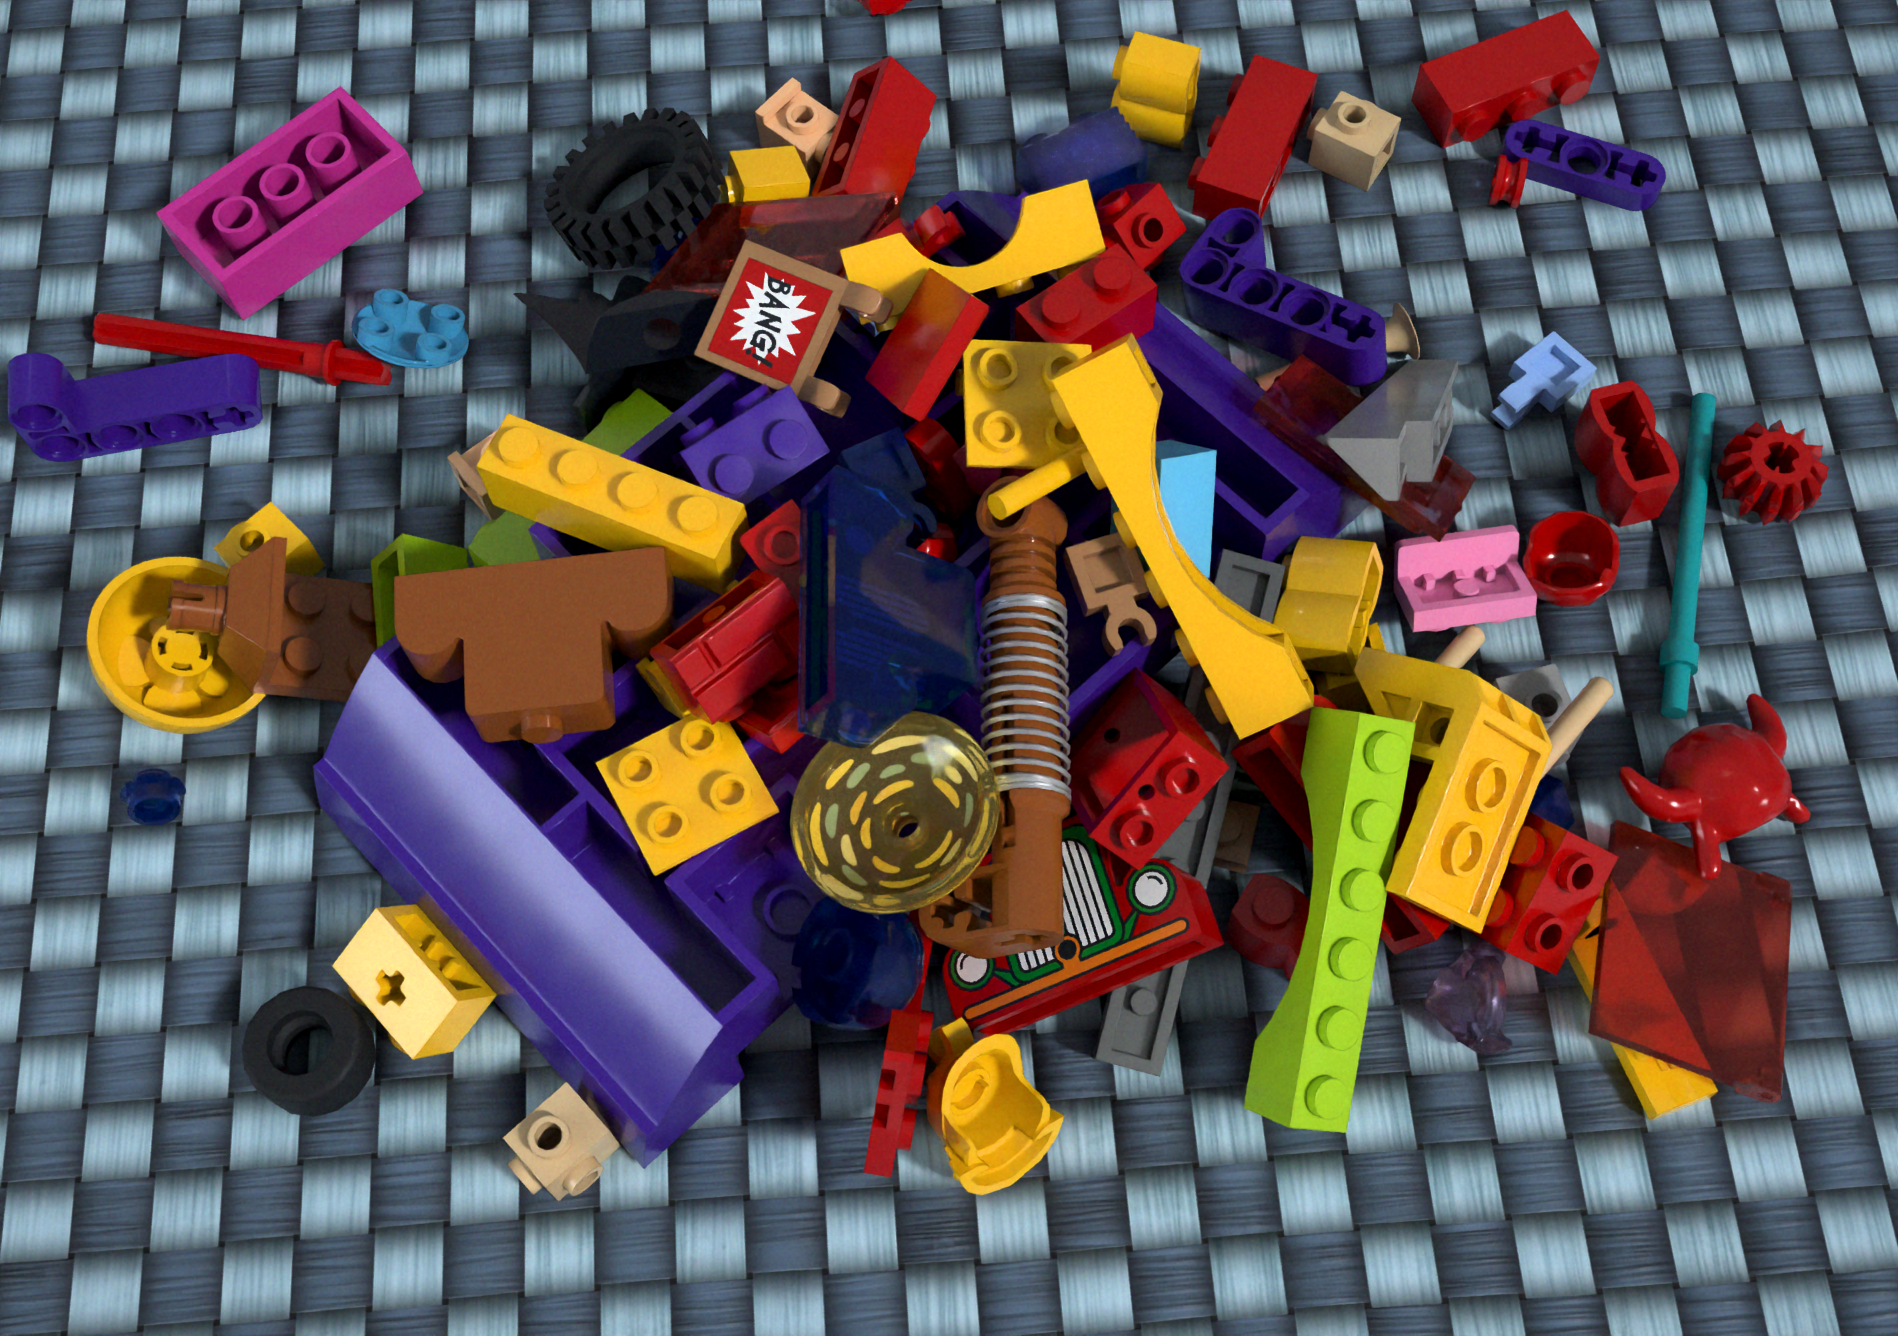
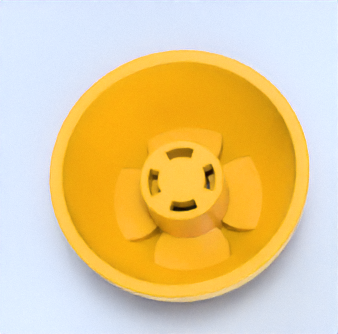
M191 557L156 558L139 563L123 571L102 590L92 607L86 635L87 654L92 673L103 693L126 716L158 731L174 734H198L213 731L236 722L253 710L266 696V694L251 693L217 653V635L180 629L178 631L166 630L167 615H170V612H167L172 579L201 585H224L229 572L228 568L210 561Z

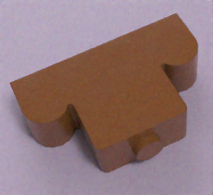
M664 546L394 576V627L398 642L421 677L431 682L448 683L458 680L464 675L465 710L483 741L493 743L523 739L536 744L551 743L561 739L563 734L606 730L614 725L615 700L612 653L615 650H620L623 655L631 659L642 660L644 657L652 659L650 649L677 630L674 576Z

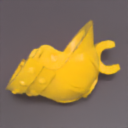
M961 1017L949 1024L945 1023L931 1030L927 1053L937 1066L930 1073L926 1081V1110L929 1123L945 1144L943 1149L949 1157L948 1163L953 1171V1178L959 1181L967 1192L982 1196L1011 1186L1040 1162L1054 1143L1065 1115L1051 1109L1045 1098L1025 1078L1020 1047L1015 1038L1009 1034H995L980 1039L974 1044L972 1032L968 1024Z

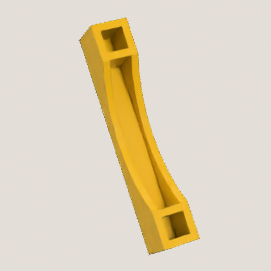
M1131 332L1059 369L1052 379L1056 388L1055 391L1050 393L1053 408L1063 426L1067 430L1076 426L1088 449V451L1081 454L1085 469L1096 488L1101 490L1108 487L1119 508V511L1113 513L1117 530L1130 550L1139 546L1150 567V570L1144 572L1148 589L1161 609L1168 605L1171 607L1181 627L1175 630L1178 646L1191 667L1200 664L1211 684V686L1205 688V694L1219 723L1223 725L1230 721L1241 740L1314 707V686L1285 629L1254 616L1222 594L1196 567L1174 532L1162 501L1155 464L1156 424L1163 392L1133 333Z

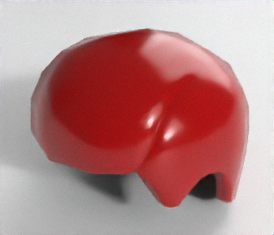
M1583 510L1558 511L1537 521L1529 531L1528 544L1523 556L1522 565L1523 572L1536 592L1537 598L1562 608L1589 606L1612 588L1617 577L1620 554L1618 535L1604 518Z

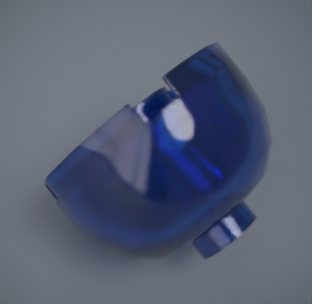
M849 885L841 888L858 898L866 900L867 903H855L841 897L835 899L827 895L816 903L802 924L793 949L791 965L802 968V989L792 987L793 1000L804 1017L818 1024L839 1030L863 1031L890 1023L892 1009L903 1011L906 1009L917 993L923 977L925 951L921 932L902 906L886 910L878 908L876 906L878 903H897L873 892Z

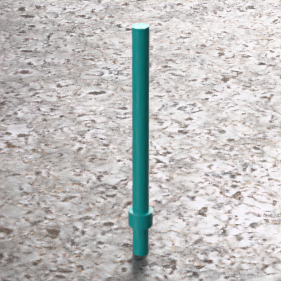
M1697 393L1693 395L1691 401L1668 639L1664 640L1660 647L1658 668L1664 673L1661 714L1672 719L1684 718L1687 715L1690 676L1698 671L1700 647L1694 642L1716 409V397L1710 393Z

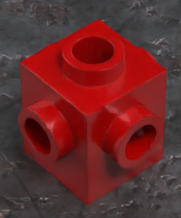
M1160 182L1126 185L1124 188L1108 193L1096 204V209L1098 210L1096 215L1105 249L1107 250L1118 243L1145 272L1160 264L1165 257L1163 251L1187 230Z

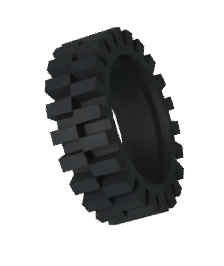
M665 107L659 115L656 108L645 109L641 120L633 112L623 116V126L619 128L611 121L602 126L605 135L598 140L592 133L582 140L586 147L583 152L572 149L565 156L570 166H557L552 175L556 182L548 183L545 190L549 197L544 199V208L548 212L546 215L573 255L579 261L582 260L586 266L594 268L599 264L602 270H612L616 261H618L622 269L634 266L636 254H639L643 261L647 262L656 258L654 247L662 243L667 251L677 246L678 244L673 238L677 232L680 231L687 237L697 229L691 220L693 217L705 220L712 210L707 202H717L721 192L717 186L724 184V175L721 172L723 167L695 119H691L689 114L682 110L677 114L674 108ZM673 163L664 178L651 191L638 200L620 209L595 214L605 197L632 175L656 165Z

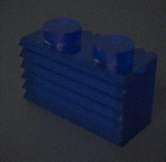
M1113 106L1100 113L1095 111L1085 112L1078 116L1071 126L1051 135L1039 133L1029 138L1022 148L1016 150V178L1029 195L1087 179L1095 206L1100 199L1116 189L1124 188L1130 184H1143L1146 180L1148 153L1146 147L1142 146L1140 138H1137L1134 130H1131L1129 122H1125L1123 114L1119 113L1118 107Z

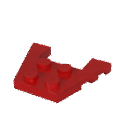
M927 887L914 890L913 896L925 892ZM913 897L863 1172L890 1178L896 1149L910 1151L917 1109L907 1108L905 1104L917 1106L918 1098L921 1095L927 1055L915 1053V1051L927 1053L934 1012L921 1010L933 940L926 936L920 926L918 912L921 898Z

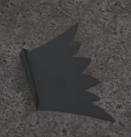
M803 244L794 246L781 252V254L795 258ZM694 264L687 265L672 276L661 290L642 278L625 275L619 282L612 300L585 289L578 291V304L537 294L514 293V295L541 316L558 333L580 362L585 374L694 356L734 264L721 272L712 283L708 282L697 266Z

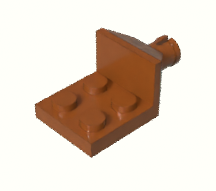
M274 536L229 569L224 585H201L172 579L167 612H170V615H167L166 630L178 631L180 629L217 635V653L251 693L347 702L371 655L377 650L372 583L285 573L287 538Z

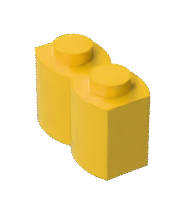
M1135 31L1129 47L1124 45L1119 47L1113 66L1112 79L1119 80L1120 82H1118L1110 107V115L1118 117L1117 132L1119 134L1182 150L1193 121L1196 106L1197 81L1202 54L1200 47Z
M1301 536L1296 544L1293 555L1287 554L1282 562V565L1286 566L1281 584V589L1284 593L1278 607L1275 608L1272 624L1285 629L1305 669L1354 675V668L1366 643L1369 619L1375 609L1382 581L1383 564L1376 542Z

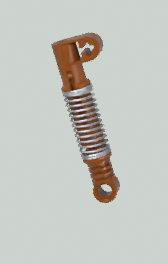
M1006 476L993 482L982 494L976 511L978 527L989 537L990 592L982 599V609L980 610V632L984 634L980 639V646L985 649L980 653V660L985 663L980 667V674L985 677L980 684V688L985 691L981 695L980 702L986 706L981 710V717L985 720L981 725V732L986 735L981 739V746L986 749L981 754V761L986 764L981 769V775L987 779L981 784V803L983 804L984 816H986L987 805L990 804L992 864L960 871L954 880L944 888L931 895L922 897L918 912L920 926L927 937L976 959H990L1045 949L1059 945L1064 941L1062 820L1070 813L1072 796L1071 789L1068 787L1071 782V775L1067 772L1071 764L1070 759L1067 757L1070 754V745L1067 743L1070 737V731L1067 728L1070 717L1066 713L1069 710V701L1066 699L1069 694V687L1066 685L1069 673L1065 670L1068 667V658L1065 656L1068 651V644L1065 642L1068 634L1065 628L1067 625V609L1065 598L1057 591L1055 552L1061 547L1066 537L1068 522L1063 509L1046 495L1003 520L995 518L987 505L988 496L1018 480L1020 477ZM987 639H990V646L987 645ZM988 653H990V660L987 659ZM988 667H990V674L987 673ZM989 681L991 686L990 689L987 687V682ZM989 695L991 696V703L987 702ZM989 710H991V718L987 716ZM990 724H991V732H989V731L987 730V729H988V726H989ZM1061 731H1063V738L1060 736ZM990 739H991V747L988 745V740H990ZM990 754H991V761L988 760V755H990ZM1062 760L1064 761L1063 767L1060 766ZM1062 775L1064 776V782L1061 781ZM956 872L936 878L925 891L941 884ZM981 910L992 914V923L980 918Z

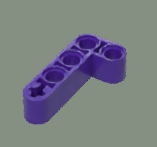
M1239 207L1221 212L1214 218L1183 258L1179 269L1187 314L1195 322L1346 385L1354 387L1369 386L1384 376L1387 370L1385 321L1381 315L1370 308L1266 268L1262 220L1254 211Z
M24 353L12 358L7 365L8 419L32 451L40 458L49 461H75L242 431L255 427L263 418L259 365L253 358L242 354H221L81 380H74L64 364L48 354Z

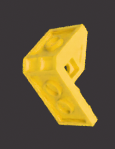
M1363 646L1354 672L1374 714L1416 723L1410 759L1433 765L1426 783L1419 792L1417 807L1402 846L1393 859L1392 872L1385 890L1459 927L1481 934L1553 745L1540 715L1471 671Z

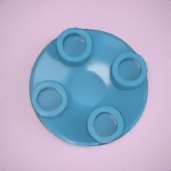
M396 289L376 291L373 303L361 308L352 320V333L360 346L384 361L404 367L428 369L447 366L460 360L466 354L469 346L468 334L463 327L465 321L463 311L448 304L433 306L409 300L406 294Z

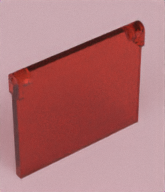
M1617 819L1610 825L1608 852L1619 858L1604 884L1588 1033L1734 1087L1735 1092L1767 1103L1780 1101L1782 1099L1792 883L1762 871L1759 874L1725 860H1722L1721 872L1717 878L1711 880L1703 879L1698 874L1693 848Z

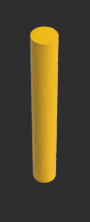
M1083 442L989 495L987 505L992 515L999 520H1003L1087 472L1081 457L1082 453L1088 451L1085 443Z

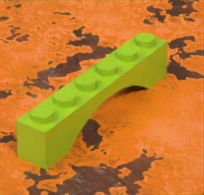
M1316 706L1311 708L1301 767V777L1308 799L1313 835V881L1309 916L1301 951L1287 990L1271 1020L1255 1040L1243 1107L1288 1128L1347 1133L1387 897L1385 887L1391 873L1416 726L1414 722L1354 711Z

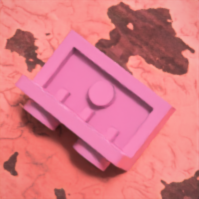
M1514 525L1403 539L1396 542L1393 591L1413 633L1421 631L1438 632L1447 630L1450 627L1486 622L1503 623L1510 619L1536 616L1537 594L1518 563L1519 533Z

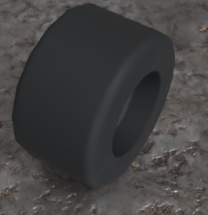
M301 986L282 991L261 1005L247 1025L241 1046L244 1071L256 1090L291 1114L311 1117L338 1111L354 1100L371 1078L376 1059L373 1032L362 1015L346 999L327 988ZM323 1028L328 1031L333 1038L331 1052L323 1064L310 1073L296 1075L291 1072L286 1061L289 1050L295 1041L311 1030Z

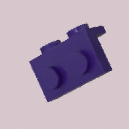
M765 383L732 403L739 415L718 427L713 418L710 417L679 436L678 438L685 448L671 456V459L677 468L681 466L685 468L696 486L743 503L746 506L823 457L830 450L790 385L771 393Z

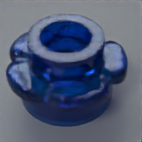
M146 769L136 774L133 781H127L123 784L120 790V799L123 802H127L128 816L136 823L148 826L162 825L174 820L179 815L181 804L183 803L182 796L186 794V787L181 779L171 776L165 770Z

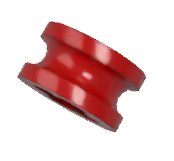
M1498 155L1489 192V205L1496 206L1499 201H1507L1509 208H1518L1525 184L1528 158L1520 157L1517 162H1510L1507 159V155Z

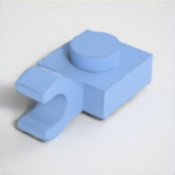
M1553 331L1514 361L1508 376L1515 382L1499 394L1497 399L1502 404L1494 409L1490 416L1508 431L1517 425L1537 402L1541 403L1552 413L1591 382L1597 367Z

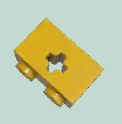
M417 904L375 908L332 965L349 985L348 990L351 996L374 1014L388 1031L392 1044L403 1053L408 1054L412 1060L453 1052L497 996L493 989Z

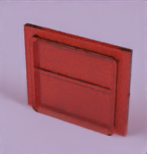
M894 191L716 203L711 208L712 211L708 217L699 222L696 226L697 229L686 238L641 295L657 291L684 290L706 294L718 301L745 239L844 278L847 274L840 250L865 243L877 233L898 203L896 193Z
M1301 353L1282 375L1274 379V383L1259 398L1252 409L1268 420L1266 426L1273 434L1402 526L1416 534L1424 531L1440 542L1447 533L1456 514L1461 511L1462 503L1476 476L1443 454L1432 482H1406L1405 475L1399 500L1385 501L1324 440V435L1366 398Z

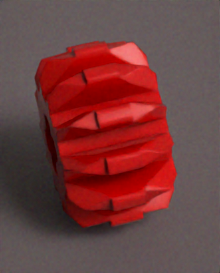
M1781 419L1771 424L1768 430L1755 421L1752 426L1746 428L1743 435L1737 434L1735 438H1731L1723 451L1725 455L1717 467L1716 476L1717 479L1725 483L1722 488V499L1739 500L1741 503L1739 505V517L1750 513L1751 510L1758 512L1763 526L1772 522L1776 515L1787 524L1800 515L1802 510L1807 511L1808 508H1812L1821 496L1820 491L1827 479L1829 469L1828 466L1819 462L1822 457L1823 445H1806L1803 442L1805 440V428L1794 434L1787 433Z

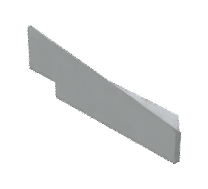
M1409 360L1324 435L1326 443L1385 501L1399 500L1405 475L1406 482H1432L1453 427L1452 384L1457 376L1458 360Z

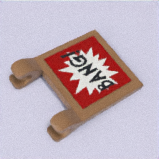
M745 239L694 355L762 385L766 383L767 387L776 391L790 385L798 400L832 416L842 418L851 402V396L841 391L835 385L813 377L844 308L875 323L885 324L894 303L888 298L883 297L878 290L872 287L846 280Z

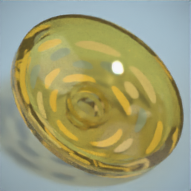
M896 711L876 715V733L870 741L865 743L852 742L844 738L840 733L833 737L809 763L794 794L790 817L791 836L801 866L810 879L826 895L840 904L858 911L876 914H895L922 908L943 898L959 887L979 866L993 841L1000 813L999 786L993 767L983 749L968 732L957 724L943 717L918 711ZM918 823L917 829L911 835L904 838L899 837V833L905 825Z

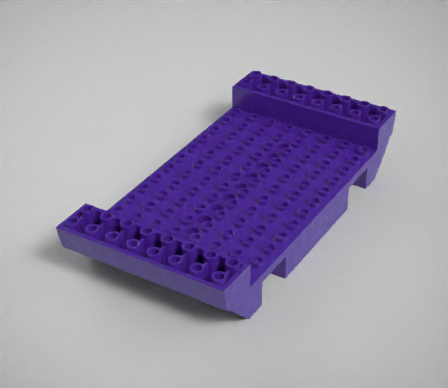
M978 190L949 192L936 205L940 206L944 214L949 211L955 213L966 234L930 256V259L936 263L954 267L975 265L989 259L1009 241L1017 226L1021 200L1023 197L1029 196V194L1024 191L1018 197H1013L1002 193ZM1056 269L1032 276L1035 288L998 298L995 287L971 293L990 306L988 308L989 312L973 339L1015 341V308L1059 281ZM1156 301L1154 328L1136 340L1163 392L1156 424V442L1172 440L1217 450L1210 578L1208 579L1212 581L1218 554L1223 549L1282 564L1287 554L1293 555L1296 544L1301 536L1332 539L1372 504V487L1324 439ZM853 316L844 323L839 319L813 376L835 385L841 391L851 396V402L845 415L842 418H837L800 401L830 452L747 504L745 509L751 529L786 502L793 499L805 517L810 511L819 515L821 520V539L834 556L836 555L831 548L829 537L831 530L836 525L842 523L851 524L864 532V529L875 517L890 511L904 510L916 513L929 523H946L955 526L961 531L962 536L957 541L959 545L957 548L959 552L957 560L913 597L927 607L932 618L934 699L929 706L917 707L859 687L852 694L863 699L870 706L876 718V733L870 741L855 743L844 738L835 729L828 714L819 722L818 727L808 731L782 755L733 728L778 807L779 812L657 876H654L623 815H621L596 762L681 719L662 706L658 697L639 674L635 665L641 660L631 659L623 655L620 650H615L612 653L615 723L611 728L563 734L561 739L544 744L530 743L523 739L488 743L482 740L465 710L464 675L458 680L448 683L431 682L421 677L398 642L397 636L394 635L371 655L334 729L324 757L313 766L320 807L408 905L417 904L497 994L493 1001L558 1074L573 1088L643 1169L745 1077L736 1056L898 909L885 910L878 908L876 904L888 903L900 904L902 906L913 896V891L891 893L882 890L879 887L880 885L907 886L931 879L947 865L964 841H966V847L984 830L986 816L983 815V804L981 803V784L987 779L981 775L982 782L980 783L968 767L955 755L945 750L944 746L952 745L966 752L975 761L980 773L981 769L986 766L981 761V754L986 751L981 746V739L986 736L981 732V725L985 722L981 717V710L986 706L980 702L981 695L985 693L980 688L981 681L985 678L980 674V667L985 664L980 660V653L985 650L980 646V639L984 636L980 632V610L982 609V599L990 592L989 537L978 527L976 519L977 502L957 521H951L940 514L921 492L899 443L900 437L918 421L901 412L865 379L866 374L892 330L880 332L874 338ZM962 357L927 414L928 417L942 425L956 443L965 437L964 396H957L955 393V375L957 369H963ZM726 370L622 453L620 457L695 485L683 466L677 468L671 459V456L685 448L678 437L710 417L713 418L719 427L739 415L732 403L762 384ZM769 388L771 393H774L776 391L772 388ZM1087 472L1046 495L1063 509L1068 522L1066 537L1055 554L1057 591L1065 598L1067 609V625L1065 628L1068 634L1065 642L1068 644V651L1065 656L1068 658V667L1065 670L1069 673L1068 682L1066 683L1069 687V694L1066 697L1069 701V710L1066 712L1070 717L1069 725L1067 726L1070 731V737L1067 741L1069 745L1135 667L1152 678L1181 652L1175 637V630L1181 627L1171 607L1168 605L1161 609L1156 604L1151 593H1149L1147 598L1135 601L1137 607L1147 611L1156 624L1157 635L1151 645L1143 646L1140 635L1135 628L1121 626L1118 628V634L1122 639L1123 649L1119 655L1111 657L1104 649L1101 640L1102 629L1106 623L1103 612L1084 617L1062 554L1067 547L1110 535L1112 495L1108 487L1098 490ZM538 522L528 529L541 560L611 552ZM894 524L882 529L876 536L874 543L876 551L883 559L896 564L905 563L925 539L912 526ZM748 553L733 580L736 579L740 582L756 569L760 570ZM844 563L841 564L848 575L863 580L868 571V568L860 570L851 568ZM674 576L677 629L722 595ZM987 639L988 646H990V639ZM990 653L987 654L988 660H990ZM990 667L987 668L988 674H990ZM990 681L987 682V687L989 689L991 688ZM990 695L987 697V702L991 703ZM989 710L988 713H987V716L990 717V718H991V710ZM991 724L987 729L989 732H991ZM1063 731L1060 732V736H1061L1062 738H1063ZM911 734L929 737V741L872 754V751L878 745L891 738ZM991 739L988 740V745H989L990 747H991ZM920 752H928L937 757L938 763H917L912 760V756ZM991 754L988 755V760H990V761H991ZM852 759L853 764L833 787L826 790L825 783L831 773L842 763ZM864 763L870 764V769L854 788L848 789L846 787L847 781L855 769ZM901 764L907 767L902 773L885 779L880 778L882 772L892 765ZM947 766H954L959 769L965 778V783L959 784L948 774ZM937 778L949 782L959 791L963 801L961 810L935 783ZM903 781H913L915 783L914 787L889 797L879 805H874L877 796L889 786ZM867 792L857 824L852 826L850 811L857 798L862 793ZM970 794H973L977 800V814L974 824L969 830ZM817 803L820 806L818 830L827 863L826 869H823L816 861L809 842V819ZM835 804L838 807L835 836L833 840H829L825 833L824 820L829 808ZM867 820H871V852H867L861 843L860 833ZM952 833H955V842L946 858L930 870L917 872V869L930 863L940 854ZM845 836L849 837L852 853L857 864L856 869L850 868L842 859L840 844ZM877 859L883 865L900 871L902 875L898 877L882 875L875 870L873 861ZM846 868L868 889L861 890L849 884L843 877L841 869ZM824 879H830L850 894L866 900L867 903H855L842 899L829 889Z

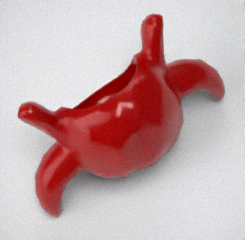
M1755 693L1748 695L1746 700L1752 723V731L1733 723H1716L1693 728L1667 750L1659 768L1658 786L1641 776L1631 767L1623 766L1618 774L1624 791L1646 816L1669 824L1682 823L1690 830L1698 874L1706 880L1717 878L1721 872L1722 858L1719 843L1744 835L1773 820L1778 815H1781L1791 823L1798 824L1807 822L1811 815L1808 808L1792 793L1791 778L1782 761L1787 747V733L1782 720L1774 708L1763 697Z

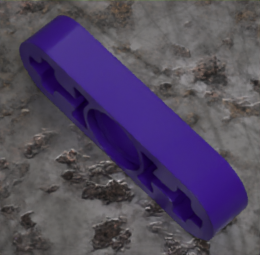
M1521 120L1511 125L1506 132L1500 154L1507 155V159L1510 162H1517L1520 157L1528 158L1526 179L1629 211H1642L1654 205L1666 179L1663 165L1651 155L1537 120ZM1529 144L1535 148L1532 153H1527L1521 150L1523 145ZM1553 151L1559 153L1556 162L1549 161ZM1573 157H1584L1592 161L1597 170L1588 174L1579 173L1569 166L1567 160ZM1608 168L1615 170L1611 179L1605 178ZM1635 177L1643 180L1642 186L1637 187L1630 184L1631 178Z

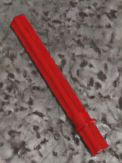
M109 313L97 314L94 319L92 335L98 344L192 358L232 353L242 354L253 358L258 363L259 368L324 378L325 382L332 386H338L342 380L388 386L392 380L390 369L393 363L384 361L368 351L348 349L342 340L333 339L328 344L307 343Z

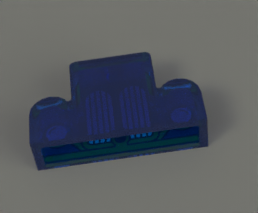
M835 465L800 502L798 731L847 747L862 749L875 743L910 714L914 708L936 715L974 685L979 679L978 651L981 637L977 629L976 590L973 573L965 567L904 545L903 541L913 531L914 526L913 512L906 499L891 486L839 465Z

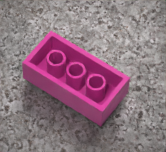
M340 86L156 212L182 257L244 321L424 192L408 152Z

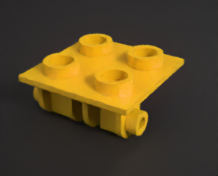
M972 339L962 355L963 369H957L955 375V393L957 396H964L966 467L1037 469L1082 444L1084 441L1076 426L1067 430L1061 423L1051 403L1050 393L1056 390L1052 379L1059 369L1092 353L1091 345Z
M691 714L596 762L621 815H623L654 876L779 812L778 807L730 722L721 723L717 721L711 725Z

